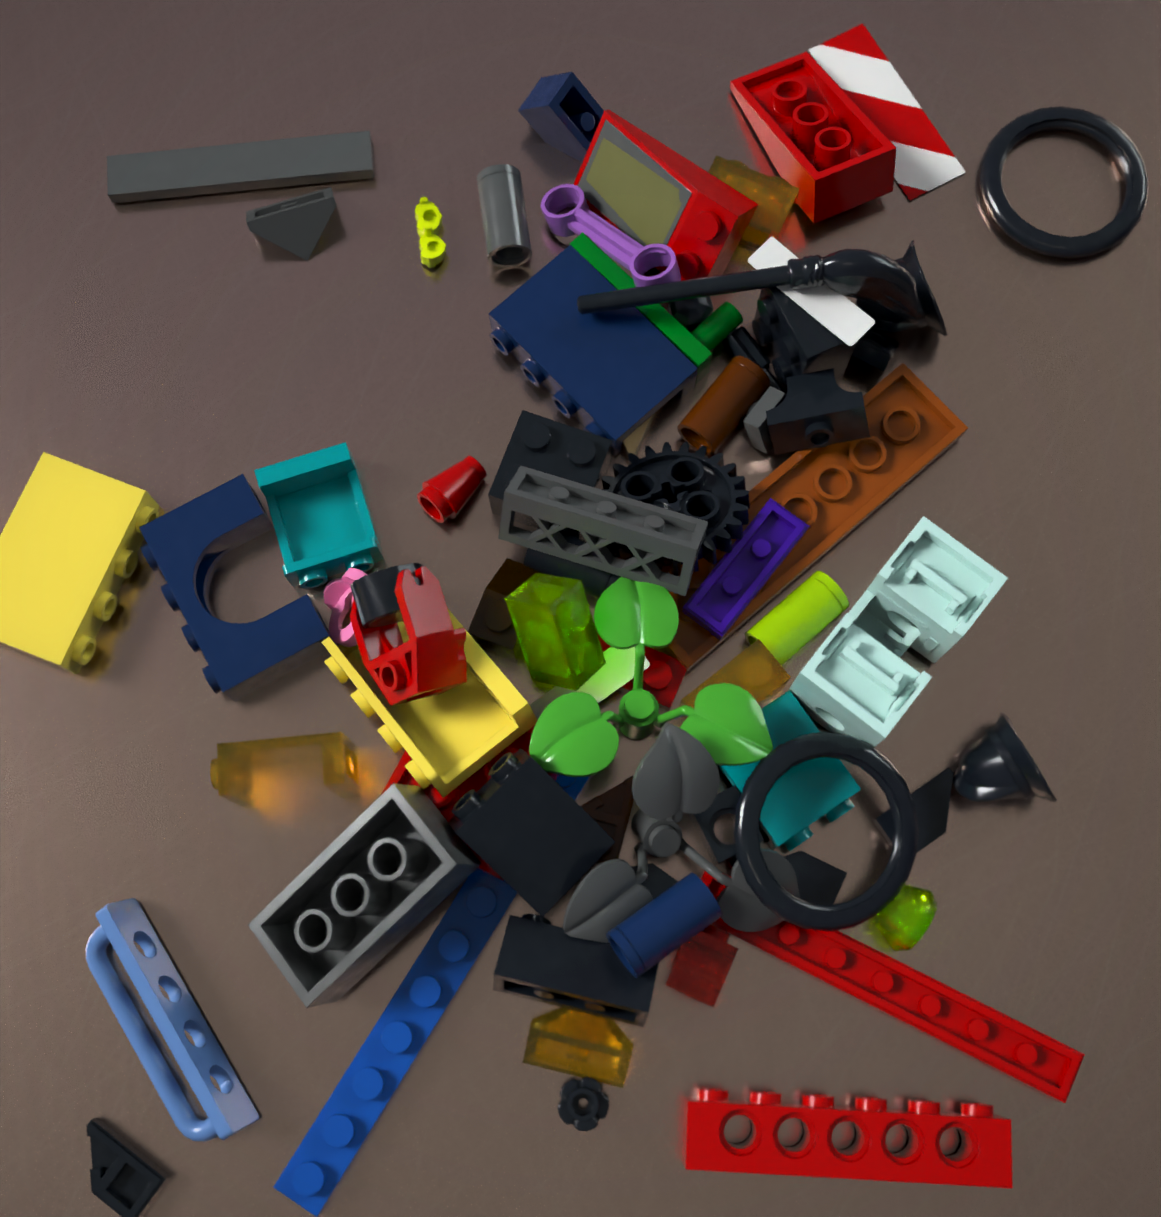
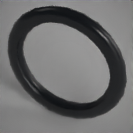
M1062 106L1040 108L1017 117L999 130L988 144L981 161L980 185L983 200L994 222L1008 237L1023 247L1045 256L1060 258L1086 257L1112 248L1129 236L1141 220L1147 204V172L1144 160L1134 142L1118 126L1100 115L1083 109ZM1054 128L1074 130L1091 136L1103 144L1116 157L1124 172L1126 193L1120 211L1110 223L1088 235L1067 237L1053 235L1037 229L1016 213L1004 194L1002 172L1008 153L1017 142L1027 135L1040 130Z
M825 731L800 735L780 744L758 763L748 777L736 806L734 824L737 860L747 884L765 907L782 920L803 929L831 932L853 928L874 918L896 898L909 878L917 854L919 828L916 808L905 780L886 756L871 744L851 735ZM819 758L845 760L860 767L874 778L885 793L892 811L894 825L893 848L887 866L876 883L862 895L848 902L833 905L809 903L793 896L783 888L766 865L759 839L761 810L767 794L776 781L792 767L807 760Z

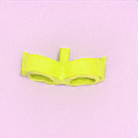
M421 197L420 203L415 208V218L418 222L417 233L420 237L421 263L427 265L428 268H434L437 264L441 263L446 254V244L437 236L442 224V214L434 203L428 201L427 197Z

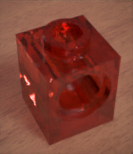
M709 925L680 946L663 985L714 1008L738 951V948L727 943L730 934Z

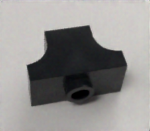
M834 368L787 377V395L777 407L766 411L767 425L776 455L810 448H823L831 444L870 437L862 392H849L840 388L836 383Z

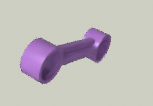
M562 184L552 188L544 195L541 201V209L550 231L561 237L573 236L575 234L580 235L583 232L606 255L631 271L636 287L681 281V273L675 253L669 246L664 244L641 245L590 211L585 195L580 187L573 184ZM576 206L568 213L556 215L566 207ZM654 267H668L664 272L656 276H643L644 273Z

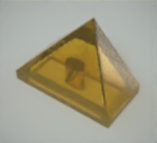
M560 1007L532 1019L523 1063L581 1078L591 1077L601 1083L623 1088L634 1044L612 1019Z

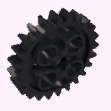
M665 442L660 453H655L650 446H646V457L640 459L636 455L629 453V466L626 467L615 463L613 464L615 477L603 476L601 478L602 490L708 521L705 538L696 558L694 572L699 571L698 560L702 558L712 564H716L717 549L731 553V539L742 540V525L749 523V491L746 490L744 476H737L735 463L724 465L722 453L708 458L707 446L704 445L695 453L689 451L688 442H684L679 451H672L669 442ZM617 542L606 545L610 552L616 550L617 558L627 560L634 557L627 545ZM666 557L654 560L661 571L663 566H670L673 575L676 576L679 575L681 565L683 564V562Z

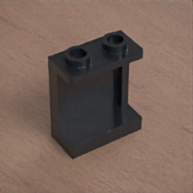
M519 749L514 755L511 752L506 753L492 766L489 771L491 778L478 792L472 789L457 801L452 808L454 816L449 820V824L455 833L543 918L615 841L524 750Z

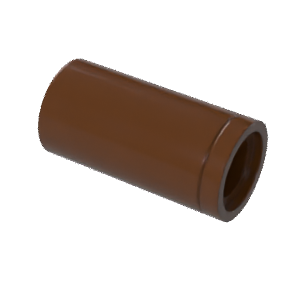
M735 356L677 426L681 437L695 450H698L703 445L707 446V455L714 456L744 419L749 407L759 400L770 387V380L767 374L750 359L743 356Z

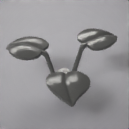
M665 723L655 743L640 761L633 777L632 795L636 805L640 808L634 814L631 822L632 831L640 841L634 847V851L638 855L637 873L635 874L630 864L622 859L605 861L592 869L578 885L566 908L563 930L567 935L609 943L606 937L607 932L653 900L649 890L641 885L648 877L647 855L650 854L660 858L669 857L676 853L677 850L682 851L715 880L726 886L717 897V902L722 911V920L730 927L745 932H757L774 927L783 921L760 902L747 884L738 860L733 866L731 877H729L682 838V831L677 823L682 820L683 812L698 814L707 810L717 796L720 782L719 771L711 754L694 736L672 723ZM761 849L766 865L777 882L793 896L800 898L797 877L790 862L776 851Z

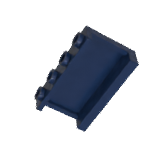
M569 245L489 313L492 332L490 333V338L504 355L508 356L510 353L514 355L521 363L522 372L533 385L539 387L542 384L553 395L551 398L554 405L567 418L574 416L584 426L583 431L612 440V455L616 456L622 450V442L673 396L677 394L682 399L695 388L698 368L635 307L584 315L579 313L577 307L579 296L615 291L617 289L575 248Z

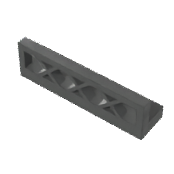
M520 466L504 491L498 539L637 582L660 585L670 592L686 596L696 558L705 538L708 521ZM515 512L531 516L540 529L532 532L513 526ZM567 527L577 530L582 534L587 543L580 546L568 543L559 531ZM613 542L627 545L634 557L627 560L614 557L606 545ZM666 557L683 562L680 577L661 571L654 560Z

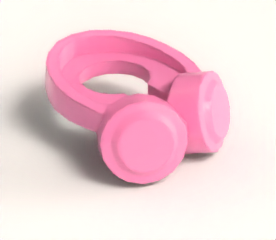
M348 568L342 578L331 580L324 589V603L332 609L329 633L335 643L345 647L357 645L351 622L342 629L343 620L352 607L354 600L350 584L367 575L362 570L356 568Z

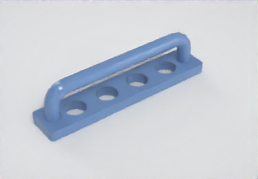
M130 898L105 905L96 912V918L100 926L89 936L86 945V961L176 1127L185 1137L198 1142H207L218 1136L221 1140H225L247 1128L259 1119V1114L140 904L135 898ZM134 941L143 949L145 956L138 951ZM110 943L208 1117L207 1119L201 1120L193 1112L109 961L107 946ZM159 985L165 989L170 1001L162 994ZM184 1030H186L191 1035V1037L194 1040L195 1046L188 1040ZM210 1075L219 1084L221 1092L213 1085Z

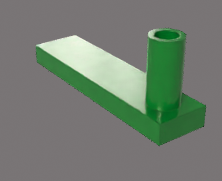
M583 232L569 244L617 290L636 287L634 280ZM724 302L691 333L660 304L635 307L698 368L695 384L709 373L713 354L711 351L728 334L743 323L742 315L729 302Z

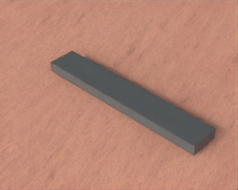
M370 131L107 156L108 197L112 203L375 178Z

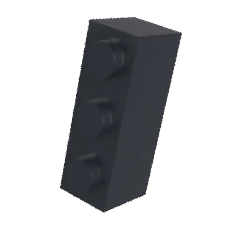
M523 914L522 917L510 915L494 971L493 990L644 1027L650 1010L659 963L638 978H635L620 961L610 943L571 937L565 933L562 927L551 925L547 918H542L536 914Z

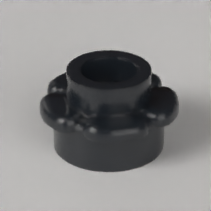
M583 1077L579 1081L571 1079L563 1085L560 1090L561 1102L558 1104V1113L565 1124L575 1125L578 1131H590L597 1127L600 1119H604L607 1116L609 1099L607 1095L603 1094V1086L599 1081L591 1077ZM582 1098L588 1101V1106L585 1109H581L578 1106V1101Z

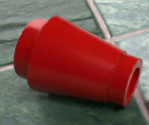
M467 456L463 461L425 481L422 484L423 490L417 494V499L426 513L437 522L443 523L448 518L455 519L479 487L481 481L487 477L486 471L475 458Z

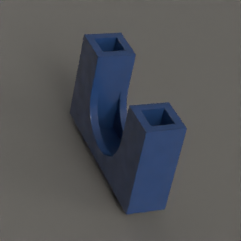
M244 474L139 527L147 542L140 547L146 561L154 572L160 569L167 584L161 586L165 599L174 612L182 611L188 623L181 627L182 632L195 653L201 650L208 663V666L202 668L208 684L216 694L222 691L234 702L327 653L328 650L322 644V641L329 636L332 639L318 608L307 594L253 622L229 623L219 620L212 615L207 603L206 587L213 567L228 552L274 528L255 490Z

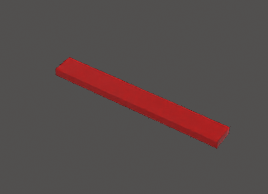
M704 870L701 880L717 900V897L726 886L719 883ZM721 917L711 924L719 930L1059 1102L1066 1103L1085 1054L838 930L831 932L808 930L783 920L781 923L766 930L745 932L730 927Z

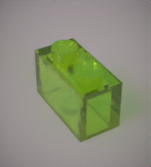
M535 573L505 598L532 681L577 691L606 664L581 580Z

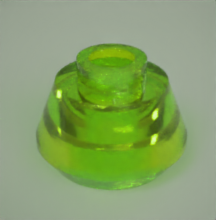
M904 884L896 898L876 915L873 925L892 950L909 951L922 938L931 924L938 907L933 892L928 889Z

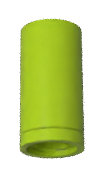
M816 571L745 632V638L755 653L767 665L777 670L849 607L848 598L831 577L822 571Z

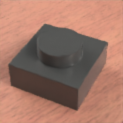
M771 386L760 400L755 401L749 407L743 421L752 447L766 454L773 447L767 425L766 411L780 405L786 397V393Z

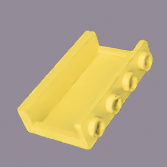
M42 453L0 535V643L55 664L77 675L82 665H86L94 655L97 644L96 636L103 622L108 621L115 612L118 602L116 595L124 579L129 578L137 566V552L144 540L139 527L159 517V504L146 490L48 453Z
M448 609L453 628H464ZM404 621L398 622L402 640L405 643L409 641ZM466 629L464 653L467 665V682L439 695L392 706L364 666L358 644L353 647L336 645L330 636L324 639L322 644L332 655L324 661L341 684H344L349 679L354 683L357 690L350 696L368 719L375 713L382 719L385 724L378 728L377 731L395 754L402 748L407 751L412 760L405 767L424 790L432 783L443 798L537 723V718L529 703Z

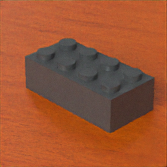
M393 783L271 901L248 926L306 1008L334 1003L342 998L472 874L481 863L465 842L455 833L449 822L420 786Z

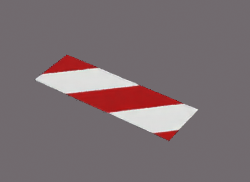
M863 23L808 50L813 59L896 147L894 178L909 201L966 173Z

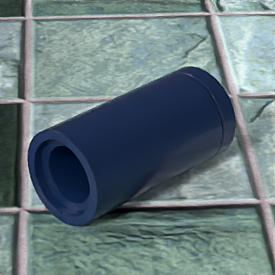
M691 872L607 932L606 937L626 969L635 978H638L722 917V911L709 888L696 874Z

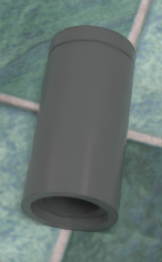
M497 164L489 166L477 175L487 259L490 264L496 267L508 268L526 263L532 257L521 173L519 169L512 165Z

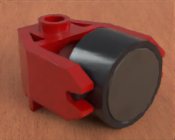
M420 563L397 565L363 576L350 584L354 597L350 621L363 664L391 706L439 695L467 682V665L464 653L465 627L453 628L439 580L426 566ZM404 621L409 641L403 643L398 627V622Z

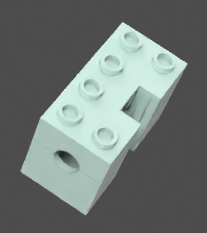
M923 516L883 566L849 613L845 614L800 671L788 691L790 690L808 716L829 732L851 735L871 744L873 747L877 746L888 736L932 678L925 671L919 673L900 657L911 646L935 664L963 638L1008 577Z

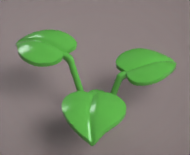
M620 577L598 599L594 612V624L598 635L611 647L622 650L635 646L633 690L627 692L622 697L618 714L613 711H606L601 714L596 699L585 692H572L556 698L543 710L537 720L531 736L529 755L547 773L570 777L595 775L609 767L615 759L619 746V736L615 728H619L625 736L631 739H642L649 736L655 726L662 728L666 722L682 716H688V718L683 722L681 728L694 736L707 749L716 765L740 766L758 762L773 750V744L763 712L756 699L748 691L734 684L719 683L703 688L696 696L694 708L683 705L663 714L658 713L659 705L657 699L650 692L643 690L645 646L664 648L672 643L679 624L678 609L673 597L665 587Z

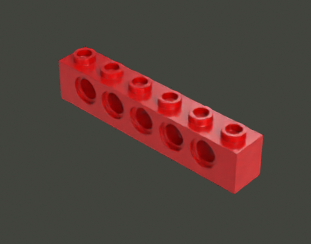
M697 1088V1097H684L682 1163L685 1170L1013 1188L1011 1119L994 1114L993 1105L961 1103V1112L940 1111V1102L908 1100V1109L887 1108V1099L855 1097V1106L834 1105V1096L823 1094H802V1103L781 1102V1093L770 1091H749V1100L728 1099L729 1090L717 1088ZM736 1115L747 1116L752 1125L750 1137L741 1144L728 1142L724 1135L727 1121ZM790 1118L800 1119L804 1127V1136L801 1142L793 1147L782 1146L778 1139L780 1125ZM851 1121L856 1129V1140L850 1148L837 1150L832 1142V1132L839 1123ZM903 1124L908 1130L909 1142L903 1151L890 1153L886 1145V1135L893 1126ZM956 1127L961 1135V1147L954 1155L945 1156L940 1148V1138L944 1131Z

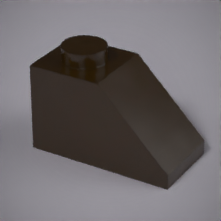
M507 558L485 588L467 632L484 651L516 663L551 578L524 566L522 563Z

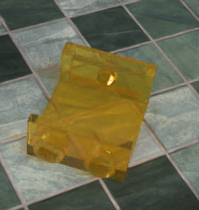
M343 732L217 744L218 758L212 759L210 765L212 786L215 790L219 789V796L244 808L254 807L252 768L322 761L323 783L325 787L341 798L361 796L359 748Z

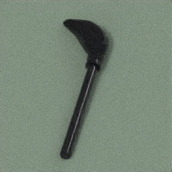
M843 249L828 254L825 257L817 254L815 256H804L802 259H790L787 261V265L581 295L577 299L578 311L584 315L790 285V288L796 290L800 288L821 287L826 284L830 289L844 296L876 303L912 323H918L917 290L913 276L899 263L886 255L862 249Z

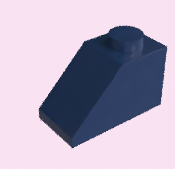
M573 72L541 77L518 110L545 143L580 162H583L604 112Z

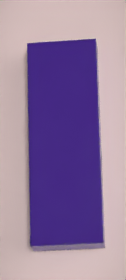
M770 498L743 531L742 540L735 541L732 545V552L724 555L684 605L682 612L721 641L805 535L809 525Z

